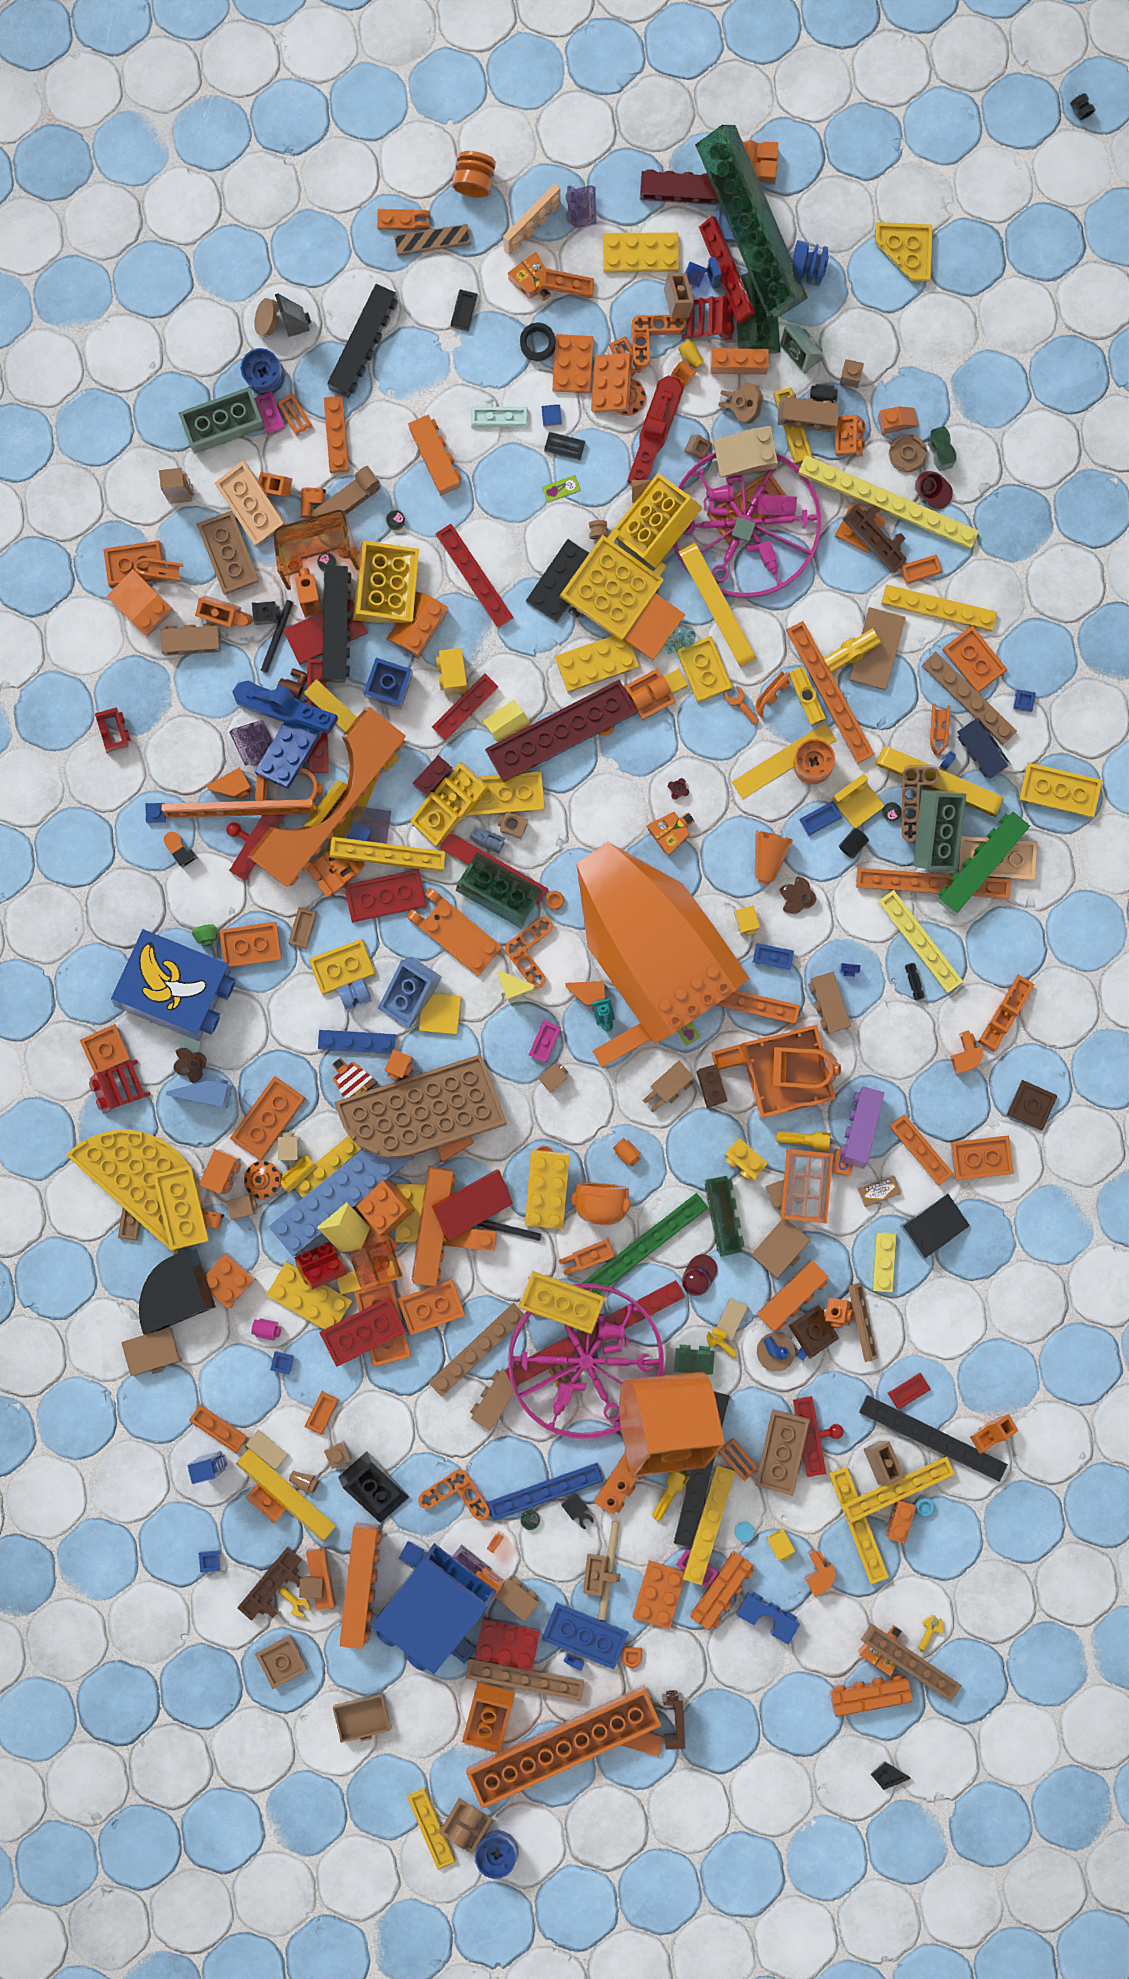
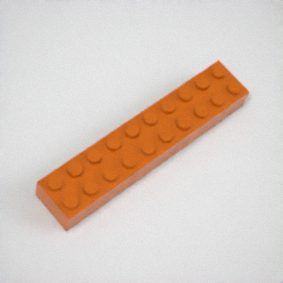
M645 1685L468 1766L466 1774L483 1809L662 1726L661 1720Z

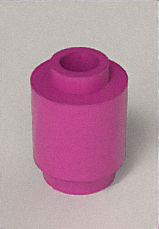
M262 1318L259 1320L255 1319L251 1334L257 1338L275 1341L276 1338L280 1337L281 1326L276 1321Z

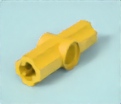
M872 628L857 638L846 640L841 644V648L824 657V660L833 673L848 663H855L861 660L866 652L880 645L881 641Z
M799 667L789 672L790 680L798 696V702L802 705L810 726L826 720L816 697V691L812 687L804 667ZM808 692L812 695V699L805 700L802 694Z

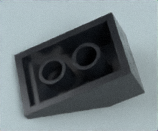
M947 1193L900 1226L920 1256L926 1258L970 1225Z
M367 1451L338 1477L342 1488L380 1523L409 1498L408 1494L385 1468Z

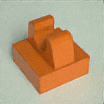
M682 360L677 364L671 376L678 378L684 388L690 383L697 370H692L689 367L690 363Z

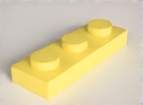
M876 1233L872 1291L893 1292L896 1234Z

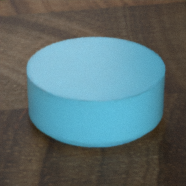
M920 1497L915 1502L917 1506L915 1511L919 1516L929 1517L933 1514L935 1506L931 1499Z
M740 1522L735 1527V1536L741 1542H749L754 1537V1528L748 1522Z

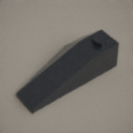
M279 293L275 294L288 337L310 331L308 324L312 322L309 313H304L303 307Z

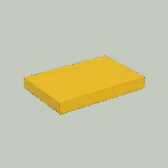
M712 636L676 649L697 703L733 689Z
M363 939L308 959L322 995L335 991L343 985H350L361 978L366 979L376 975Z

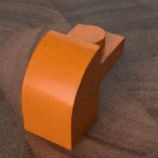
M260 472L259 482L266 493L290 497L292 478Z
M969 1030L959 1033L964 1052L950 1056L955 1074L974 1069L983 1057V1048H974L976 1040L973 1033L970 1034Z
M1006 1414L986 1423L970 1438L979 1454H981L996 1443L1007 1440L1019 1430L1010 1415Z
M812 1549L808 1554L817 1570L806 1575L804 1579L814 1597L832 1586L835 1579V1570L831 1562L826 1565L823 1564L826 1560L821 1551L817 1553L815 1549Z

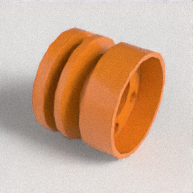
M460 152L457 156V171L453 176L452 188L465 196L474 198L488 197L491 193V178L494 176L496 161L489 155L481 152Z
M816 738L804 741L797 748L793 761L796 776L808 784H819L825 781L831 775L835 763V753L831 745L824 740ZM817 761L816 765L810 766L811 762Z

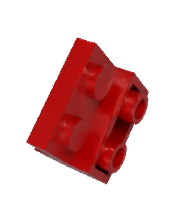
M330 1242L294 1257L304 1283L309 1285L312 1290L347 1275L346 1267L339 1260L338 1254Z

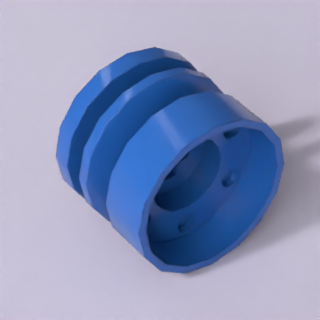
M797 240L788 280L800 282L803 275L806 274L807 284H810L812 276H815V285L820 286L828 264V246H823L822 254H819V244H816L813 252H810L809 242Z
M263 348L253 349L241 361L240 370L242 377L252 391L263 395L269 392L274 394L281 389L285 381V371L273 352ZM266 371H267L268 375H264V376L262 377L261 374H262V373L265 374Z
M494 1830L487 1833L481 1839L475 1852V1863L478 1870L490 1879H500L507 1876L513 1870L518 1858V1845L516 1840L505 1831ZM496 1848L500 1849V1853H502L499 1857L494 1852Z

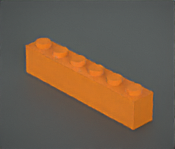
M428 1166L411 1278L413 1284L436 1286L437 1281H440L441 1278L439 1263L443 1262L444 1251L441 1249L442 1243H446V1238L432 1206L452 1195L450 1189L455 1184V1174L448 1168Z

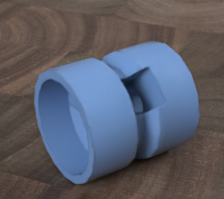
M363 978L352 982L351 986L346 984L338 987V992L346 1011L357 1007L358 1003L363 1005L371 1002V997Z

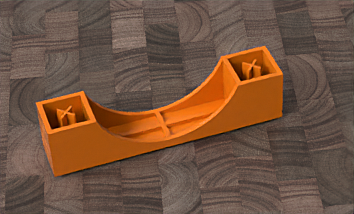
M365 707L342 736L349 757L348 786L337 805L320 824L308 829L304 827L297 829L270 827L247 857L286 887L289 885L293 886L299 878L297 876L301 870L305 871L310 865L309 859L321 851L323 848L321 844L324 840L328 841L332 837L335 826H340L344 822L346 812L349 809L352 811L357 805V798L369 790L370 786L368 784L371 780H376L382 773L380 769L383 765L387 766L394 757L392 756L394 751H399L405 744L404 739L406 735L374 709Z

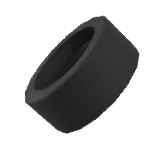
M539 322L526 326L520 336V347L524 356L533 361H543L552 355L556 343L555 334L552 329L546 324ZM533 332H543L548 337V347L542 352L531 351L527 346L528 336Z

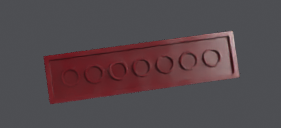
M617 680L485 749V752L502 782L505 783L636 715L638 711L621 681Z

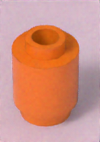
M625 1138L621 1139L613 1147L616 1151L615 1154L626 1166L629 1164L634 1166L641 1159L639 1157L641 1152L629 1140L626 1141Z

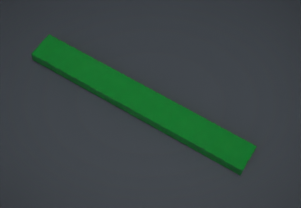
M695 1193L582 1283L610 1286L708 1209L707 1205ZM592 1289V1292L597 1294H600L603 1291L598 1289Z

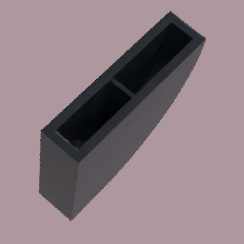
M188 1247L177 1250L178 1254L160 1262L147 1277L139 1300V1320L143 1335L162 1330L216 1308L197 1249L189 1250Z

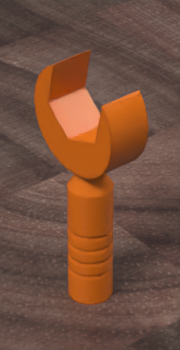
M736 686L739 693L737 698H729L726 692V702L731 706L739 705L742 712L755 725L759 719L747 704L742 702L744 699L743 690Z

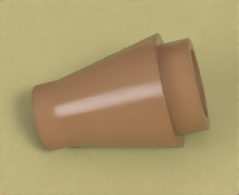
M294 1470L289 1477L290 1482L307 1494L309 1492L313 1494L319 1484V1479L315 1475L300 1473Z

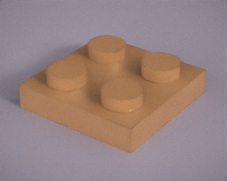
M291 1634L255 1653L272 1689L308 1671Z

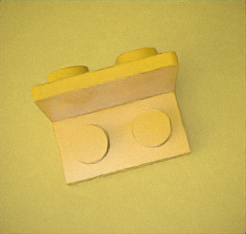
M864 773L831 799L853 828H857L884 808L882 801L868 785V777Z
M740 1138L724 1154L726 1157L725 1161L732 1168L737 1166L741 1170L739 1174L747 1181L750 1179L752 1181L758 1178L757 1175L768 1164Z

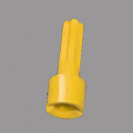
M778 1131L776 1142L812 1146L813 1150L829 1152L831 1133L815 1131L811 1135Z
M670 1472L666 1479L668 1486L652 1513L654 1519L661 1521L676 1493L684 1489L690 1478V1475L686 1472Z

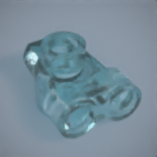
M685 626L675 629L673 634L667 637L666 651L671 654L682 647L690 648L694 644L696 637L694 630H688Z

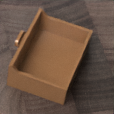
M782 1219L751 1256L778 1279L790 1264L794 1266L799 1261L800 1257L798 1255L810 1242V1239L787 1219Z
M171 1327L121 1342L130 1376H137L152 1371V1374L163 1372V1367L182 1362Z
M383 1692L333 1705L340 1743L359 1738L361 1742L370 1740L372 1735L390 1731L391 1729Z

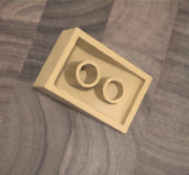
M771 426L753 428L713 440L720 478L776 469L778 462Z

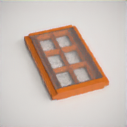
M786 1150L780 1219L827 1223L833 1162L832 1153Z

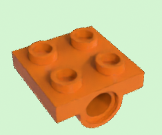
M658 668L624 686L642 720L676 703L667 681L661 675Z

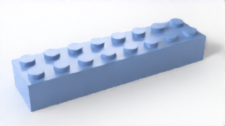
M362 1149L268 1227L292 1256H296L322 1234L317 1227L346 1202L352 1208L357 1206L381 1181L391 1178L413 1160L414 1157L384 1158Z

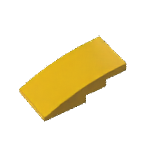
M459 762L450 776L443 779L435 792H431L410 822L435 846H438L465 818L489 786L463 762Z

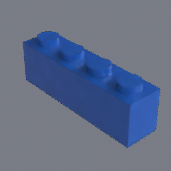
M221 1451L197 1457L187 1465L191 1483L196 1484L216 1478L226 1470L227 1460Z

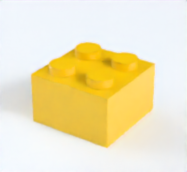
M462 648L440 650L439 656L436 657L438 672H442V675H438L441 690L445 691V695L466 693L468 688Z

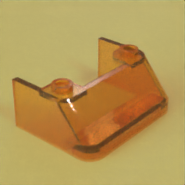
M342 510L331 511L278 527L273 533L277 571L287 590H291L290 575L302 569V560L323 553L338 550L340 557L350 558L355 569H360L357 547L348 519Z

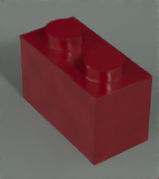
M437 755L416 778L413 786L427 798L431 792H435L443 779L453 772V768Z

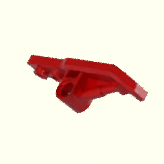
M668 375L658 381L639 435V448L627 479L629 483H631V480H648L656 455L665 444L684 390L678 378Z

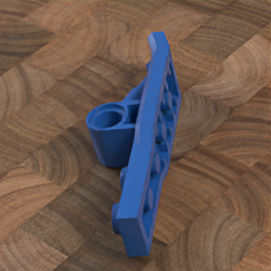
M248 680L238 682L232 691L238 705L285 723H299L330 734L338 721L336 714L302 703L299 699L294 698L288 688L282 685H278L275 690H270Z

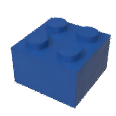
M375 658L364 690L365 698L401 709L413 676L412 669Z

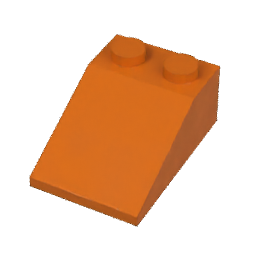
M133 569L107 595L111 602L146 636H149L174 610Z
M477 1682L462 1742L500 1752L515 1691Z

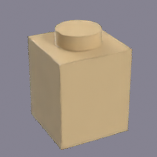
M283 1133V1137H278V1160H299V1137H294V1133Z

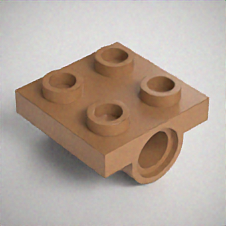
M458 1798L439 1834L473 1854L493 1818Z

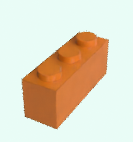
M712 348L710 374L767 375L769 349Z

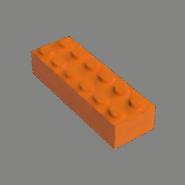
M356 1522L353 1527L339 1643L341 1647L363 1649L364 1645L368 1644L370 1640L371 1628H368V1624L371 1623L373 1609H370V1604H373L375 1599V1589H372V1585L377 1581L378 1569L374 1568L375 1564L379 1562L380 1550H377V1545H380L382 1539V1530H379L378 1524Z

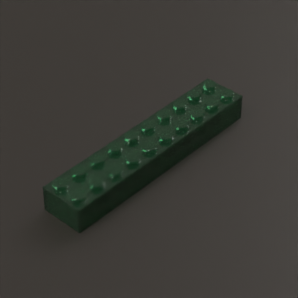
M722 124L696 143L695 146L767 317H779L808 299L736 125Z

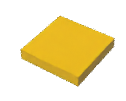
M433 994L421 1011L419 1031L457 1035L461 996Z

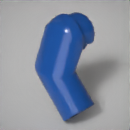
M772 1336L763 1339L771 1357L783 1360L789 1356L788 1348L775 1345Z

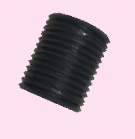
M853 828L838 847L848 857L854 859L859 851L869 842V838L859 829Z

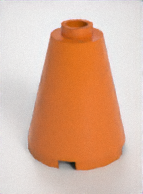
M756 831L755 878L758 879V883L769 885V882L774 881L793 843L792 838H782V836Z

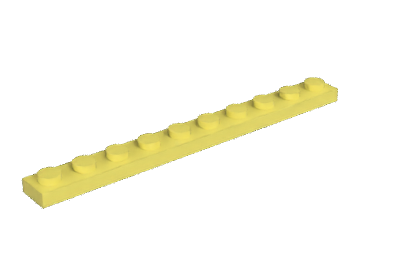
M805 455L798 471V475L874 507L876 505L885 513L965 548H972L979 530Z

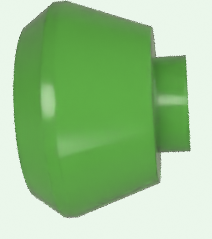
M214 924L198 926L193 929L192 936L198 944L209 946L216 940L218 929Z

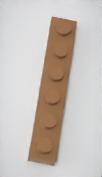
M936 651L922 664V667L975 719L980 718L989 733L1002 745L1017 732Z
M512 1303L428 1383L442 1397L517 1326L524 1313Z
M872 1623L860 1639L950 1702H952L962 1686Z
M469 1657L465 1677L467 1679L581 1701L584 1686L583 1679L537 1670L530 1671L515 1666L501 1665L496 1662L477 1660Z

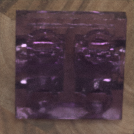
M264 720L233 728L229 731L245 766L258 765L273 742Z

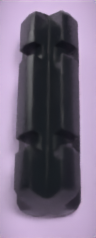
M910 963L905 965L906 973L909 974L908 980L911 990L914 991V1000L925 998L924 992L921 990L922 985L919 975L916 973V964Z

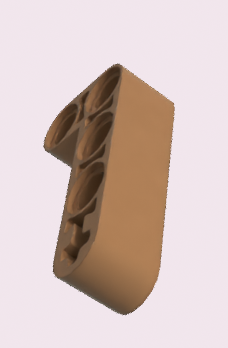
M369 466L361 468L355 474L354 481L317 507L311 513V516L322 530L328 529L375 494L381 488L379 479Z
M908 765L903 770L901 833L906 841L916 840L920 785L935 784L939 780V770L933 765ZM914 770L917 776L914 779H908L906 772ZM928 770H933L936 773V777L931 780L927 779L925 773ZM913 789L916 792V796L908 798L905 795L906 791ZM912 808L916 811L914 817H907L905 811ZM908 822L912 823V830L916 831L912 833V836H908V833L905 832L908 831Z

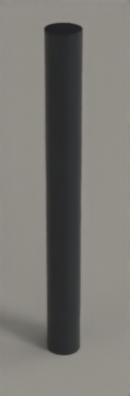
M286 600L260 670L262 672L268 673L294 604L290 600Z
M484 1220L477 1224V1226L540 1241L542 1235L541 1233L489 1220Z

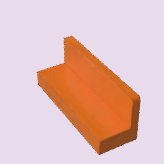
M326 1547L308 1550L306 1555L310 1576L324 1578L323 1598H314L316 1610L334 1609L336 1601Z

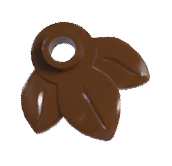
M796 877L794 885L788 884L780 888L781 895L787 900L783 907V911L786 913L796 914L803 908H810L816 903V894L810 890L809 882L802 877ZM809 895V900L805 902L803 900L804 896Z
M188 1048L177 1049L175 1052L179 1059L174 1063V1071L179 1075H187L191 1083L199 1081L203 1076L202 1070L207 1062L205 1055L201 1052L193 1053Z

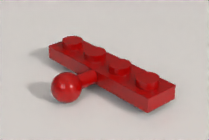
M262 815L251 835L241 830V826L236 822H231L227 825L226 832L230 837L238 836L246 841L229 872L244 881L247 880L256 865L247 856L270 827L278 828L285 815Z
M812 1396L793 1399L795 1415L811 1419L803 1452L806 1475L811 1477L826 1474L820 1438L831 1437L833 1439H840L844 1434V1429L840 1424H833L829 1429L819 1431Z

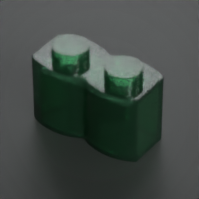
M945 426L932 429L928 436V446L934 453L936 468L939 471L953 468L956 462V452L950 444L949 431Z
M680 1344L679 1348L675 1347L673 1371L682 1373L702 1371L705 1374L713 1375L715 1351L710 1350V1346H699V1349H691V1345Z

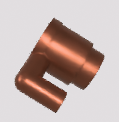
M292 668L290 675L299 678L298 681L295 682L281 678L278 685L288 688L294 698L300 699L307 680V673Z

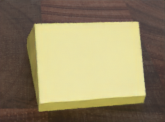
M514 700L482 720L496 742L531 725L524 711Z
M498 971L497 974L508 1002L534 992L535 985L503 971Z
M348 1202L317 1227L341 1253L362 1249L370 1230V1226Z

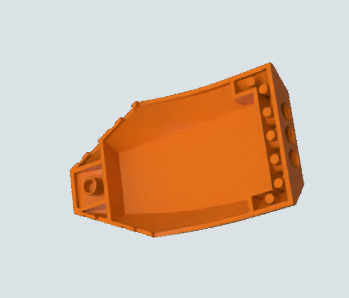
M606 842L576 863L587 947L654 1044L683 1028L735 992L750 979L683 883L609 842Z

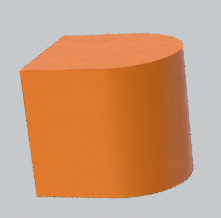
M704 1372L623 1381L619 1395V1415L630 1477L706 1468L725 1445L714 1391L708 1376Z

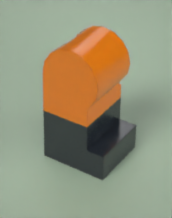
M168 832L164 836L166 847L181 868H184L198 858L192 849L186 850L182 844L181 836L176 832Z

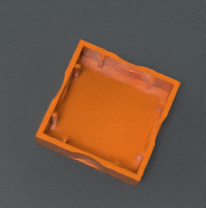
M817 1025L745 1042L750 1061L745 1064L760 1119L836 1100L832 1083L821 1088L773 1086L774 1047L823 1049ZM788 1052L787 1081L822 1083L828 1077L829 1071L823 1056L815 1053Z

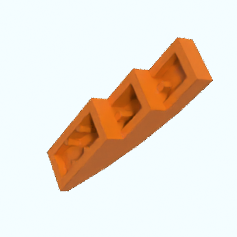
M1019 974L1016 976L979 1038V1044L992 1052L996 1051L1035 984Z
M640 1023L594 1049L592 1052L600 1066L604 1067L650 1041L651 1038Z

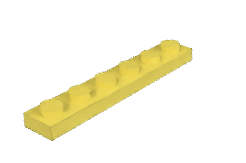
M894 890L878 901L879 905L946 993H949L963 982Z

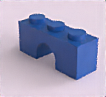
M747 1592L736 1612L737 1616L753 1625L761 1616H771L774 1619V1625L770 1631L771 1635L789 1645L800 1625L797 1620L798 1617L789 1611L785 1614L780 1611V1606L771 1601L769 1604L762 1601L763 1597L755 1592L752 1594Z

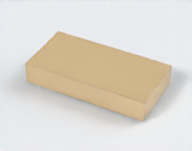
M732 1298L729 1299L716 1326L717 1329L727 1333L725 1339L732 1341L748 1307Z
M259 1429L246 1444L248 1448L275 1470L288 1455L286 1451Z

